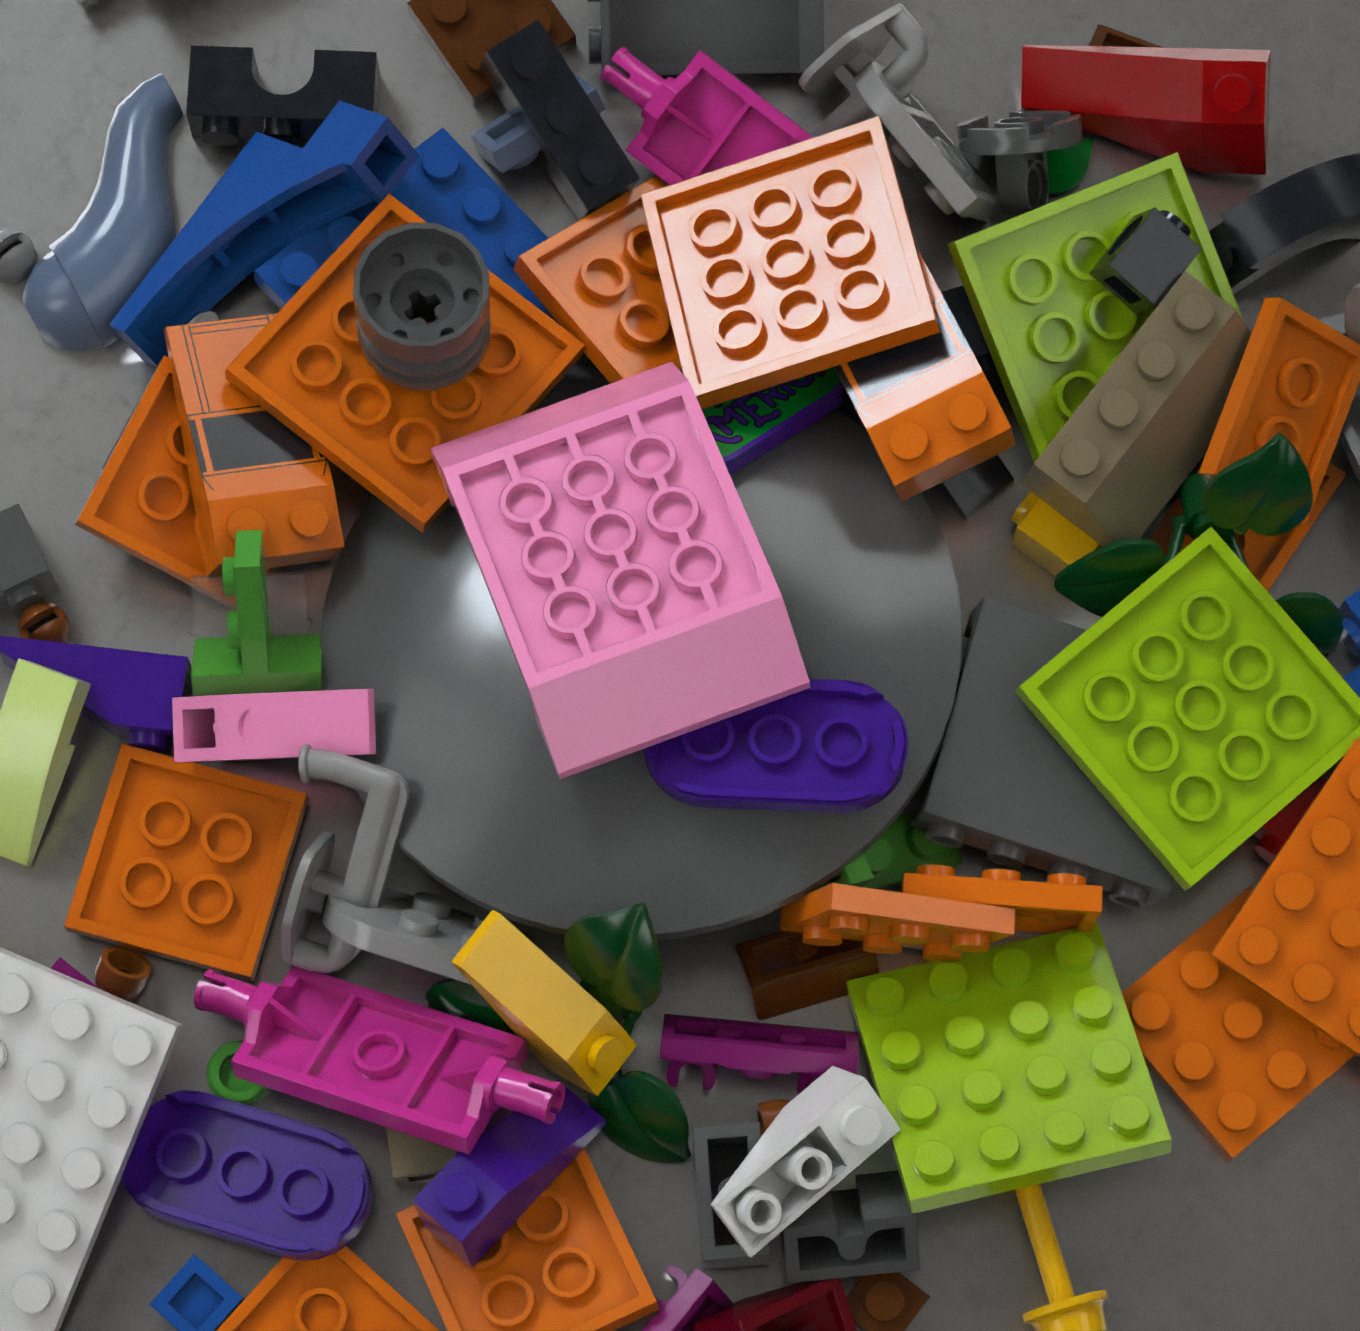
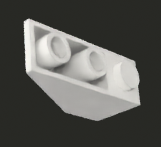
M832 1066L783 1107L710 1205L746 1256L751 1258L900 1131L901 1128L865 1077Z

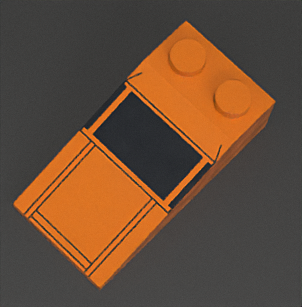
M919 250L918 253L940 333L834 366L901 502L1016 446L1012 428Z
M276 314L168 326L164 329L207 577L222 575L223 557H234L236 531L262 530L266 568L330 560L345 547L334 484L327 458L225 379L227 366Z

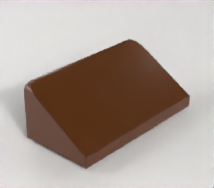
M780 931L735 944L753 1008L759 1020L848 995L846 981L879 973L876 953L864 951L863 941L842 939L841 945L817 946L802 942L803 933Z

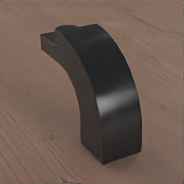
M1360 153L1335 158L1292 174L1249 196L1221 214L1223 222L1211 229L1209 234L1233 295L1277 265L1307 249L1337 239H1360Z

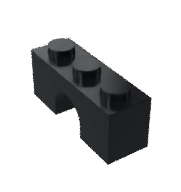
M539 19L486 51L479 66L512 119L519 116L536 137L548 162L546 172L578 221L629 192L640 179L639 175Z
M191 45L186 116L192 137L200 138L205 143L215 146H230L236 144L238 140H250L255 132H259L298 146L300 142H308L339 100L375 113L379 111L381 76L377 52L315 50L313 73L307 84L294 93L279 95L270 93L259 86V71L253 48Z

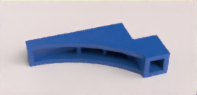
M340 100L304 148L255 132L109 326L143 361L157 367L164 355L168 357L164 334L165 327L185 325L198 314L209 311L249 274L300 235L309 234L317 228L374 201L380 203L389 193H392L419 157V154L388 117Z

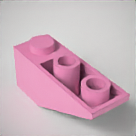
M374 689L226 694L172 698L174 762L299 758L300 748L304 744H310L312 749L327 750L344 755L376 754Z

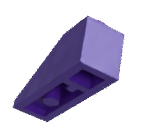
M0 636V658L11 669H15L19 658L91 683L80 714L117 738L128 740L127 745L156 753L165 752L166 745L174 746L172 698L191 697L192 666L188 657Z
M566 1086L564 1103L560 1112L550 1110V1112L556 1114V1119L552 1124H547L540 1119L513 1111L480 1136L470 1155L459 1151L413 1199L423 1226L471 1268L606 1125V1120Z

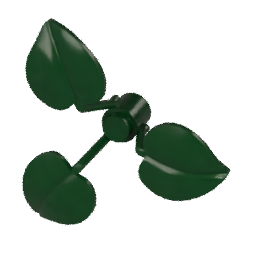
M1279 432L1260 449L1230 464L1211 480L1202 476L1199 472L1189 476L1181 484L1179 490L1183 515L1175 516L1172 519L1174 532L1168 552L1164 557L1161 547L1153 540L1133 538L1117 541L1085 555L1064 568L1053 578L1055 589L1083 609L1103 617L1180 553L1186 534L1195 540L1210 527L1217 532L1248 568L1237 541L1236 533L1238 535L1245 534L1250 528L1252 531L1265 536L1280 535L1299 525L1309 514L1313 501V492L1304 461L1291 442ZM1310 592L1291 593L1275 600L1325 658L1331 652L1336 651L1342 635L1343 623L1338 608L1331 600L1323 595Z
M645 903L635 904L616 911L593 913L580 917L569 927L564 937V948L568 961L576 974L582 979L578 984L603 1005L614 1018L617 1016L623 1018L621 1026L629 1036H631L635 1022L642 1015V1010L652 1006L662 990L660 952ZM448 978L432 985L425 994V1000L428 1002L427 1007L516 1035L471 984ZM620 1068L598 1097L590 1092L588 1093L589 1106L606 1120V1125L601 1130L613 1143L623 1150L646 1160L663 1163L683 1162L692 1155L688 1146L689 1125L685 1110L677 1095L664 1081L642 1071H629L623 1075Z

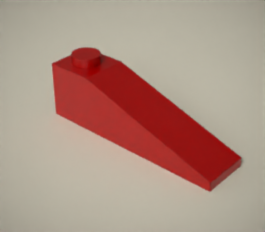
M1023 45L1021 108L1029 111H1069L1071 116L1080 114L1082 130L1160 158L1178 152L1183 166L1202 173L1266 175L1271 50Z

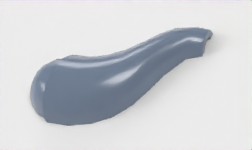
M161 73L141 83L117 106L107 131L98 183L87 207L72 228L49 245L51 252L34 265L25 281L22 303L28 310L43 341L59 349L84 351L100 345L106 348L121 338L109 324L176 238L174 209L168 178L169 133L183 116V112L172 89Z

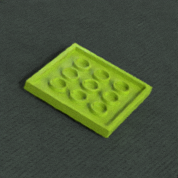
M1178 152L947 245L1034 463L1157 308L1135 314L1089 274L1133 216L1155 207L1159 211L1166 210L1179 217L1191 231L1189 238L1202 248L1185 271L1236 309L1242 318Z
M1212 527L1208 528L1014 691L1185 891L1196 884L1344 757L1356 738L1360 740V697Z
M1098 922L1094 925L1091 932H1078V927L990 947L989 951L964 953L962 954V959L957 962L930 961L846 981L848 998L876 1094L901 1128L900 1131L890 1138V1143L911 1214L1171 1153V1136Z

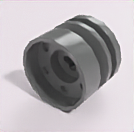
M407 223L383 232L365 248L354 270L353 297L357 316L358 341L367 363L385 380L409 390H437L460 382L480 364L490 343L489 272L480 251L460 232L437 223Z

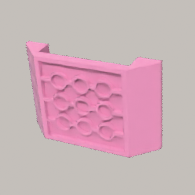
M672 362L430 448L452 507H456L527 687L537 724L559 780L810 688V681L782 594L689 380Z

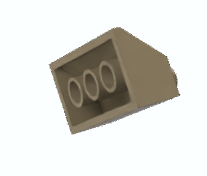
M1185 271L1036 460L1021 484L1101 546L1125 539L1140 538L1207 452L1251 336L1250 330L1237 310Z

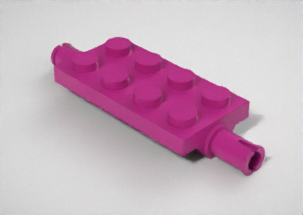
M625 46L621 47L611 60L630 74V78L616 67H611L608 64L600 75L602 81L609 83L642 109L641 117L645 119L643 125L625 151L669 185L814 138L805 129L700 50L676 79L668 77L666 80L632 55Z
M292 966L282 983L261 981L258 986L209 969L204 973L203 977L205 980L211 981V983L200 980L195 989L194 1006L196 1009L204 1012L209 1011L243 1022L246 1030L244 1041L231 1060L235 1077L469 1155L494 1112L501 1107L540 1119L544 1123L552 1124L556 1119V1114L550 1112V1110L559 1113L564 1103V1083L553 1082L519 1071L528 1057L526 1038L335 977Z

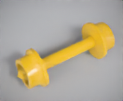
M1037 1184L1016 1189L1017 1200L1050 1303L1022 1314L1023 1324L1031 1325L1035 1331H1107L1108 1328L1103 1312V1303L1109 1298L1107 1291L1099 1290L1075 1296L1041 1185Z

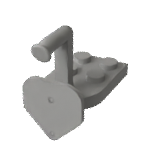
M901 3L890 7L845 33L804 71L798 83L805 92L820 97H828L846 87L851 93V96L810 132L812 136L817 137L879 116L881 122L891 133L887 138L891 151L908 168L915 164L925 173L931 181L924 187L926 192L947 215L955 212L962 219L970 217L988 222L1002 210L998 195L927 110L911 94L916 89L923 74L929 52L927 37L921 26ZM893 36L904 52L884 68L874 60L882 53Z
M310 744L302 745L299 752L298 769L303 783L311 782L312 778L322 779L366 792L368 796L345 877L328 872L335 844V834L324 831L304 853L292 884L282 921L281 962L311 972L329 973L342 969L362 949L471 984L451 961L490 912H478L475 916L451 908V901L437 894L417 892L413 896L384 888L409 800L410 789L407 781L394 770L341 753L312 749ZM314 912L323 914L322 922L326 929L332 933L329 946L304 939ZM519 930V931L522 932L526 937L528 936V932Z

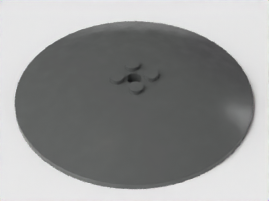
M590 359L578 361L533 411L610 384V382ZM836 408L831 413L730 476L782 594L808 678L850 680L867 684L883 694L884 699L891 703L894 709L896 707L905 721L908 733L907 765L898 785L886 798L867 809L851 813L692 806L672 798L657 785L646 766L643 749L559 780L537 724L532 700L456 507H452L450 503L431 526L422 533L371 494L346 537L345 547L341 549L327 591L320 634L322 690L374 689L376 754L347 756L394 770L407 781L410 789L409 800L396 845L411 860L444 886L470 902L489 911L494 910L509 920L551 933L565 935L569 927L580 917L593 913L616 911L635 904L645 903L657 940L684 938L723 930L765 916L820 887L840 874L845 866L871 848L901 815L923 783L941 748L953 710L961 674L963 627L959 588L950 552L937 520L921 493L903 502L900 501L863 426ZM355 789L365 804L368 793Z

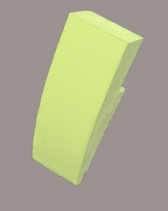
M19 658L0 710V856L25 866H31L75 749V745L70 744V740L91 683Z

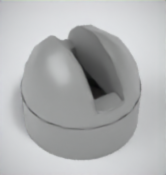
M3 229L0 231V253L13 243H19L0 259V281L18 283L27 279L32 268L37 263V253L32 241L18 230Z

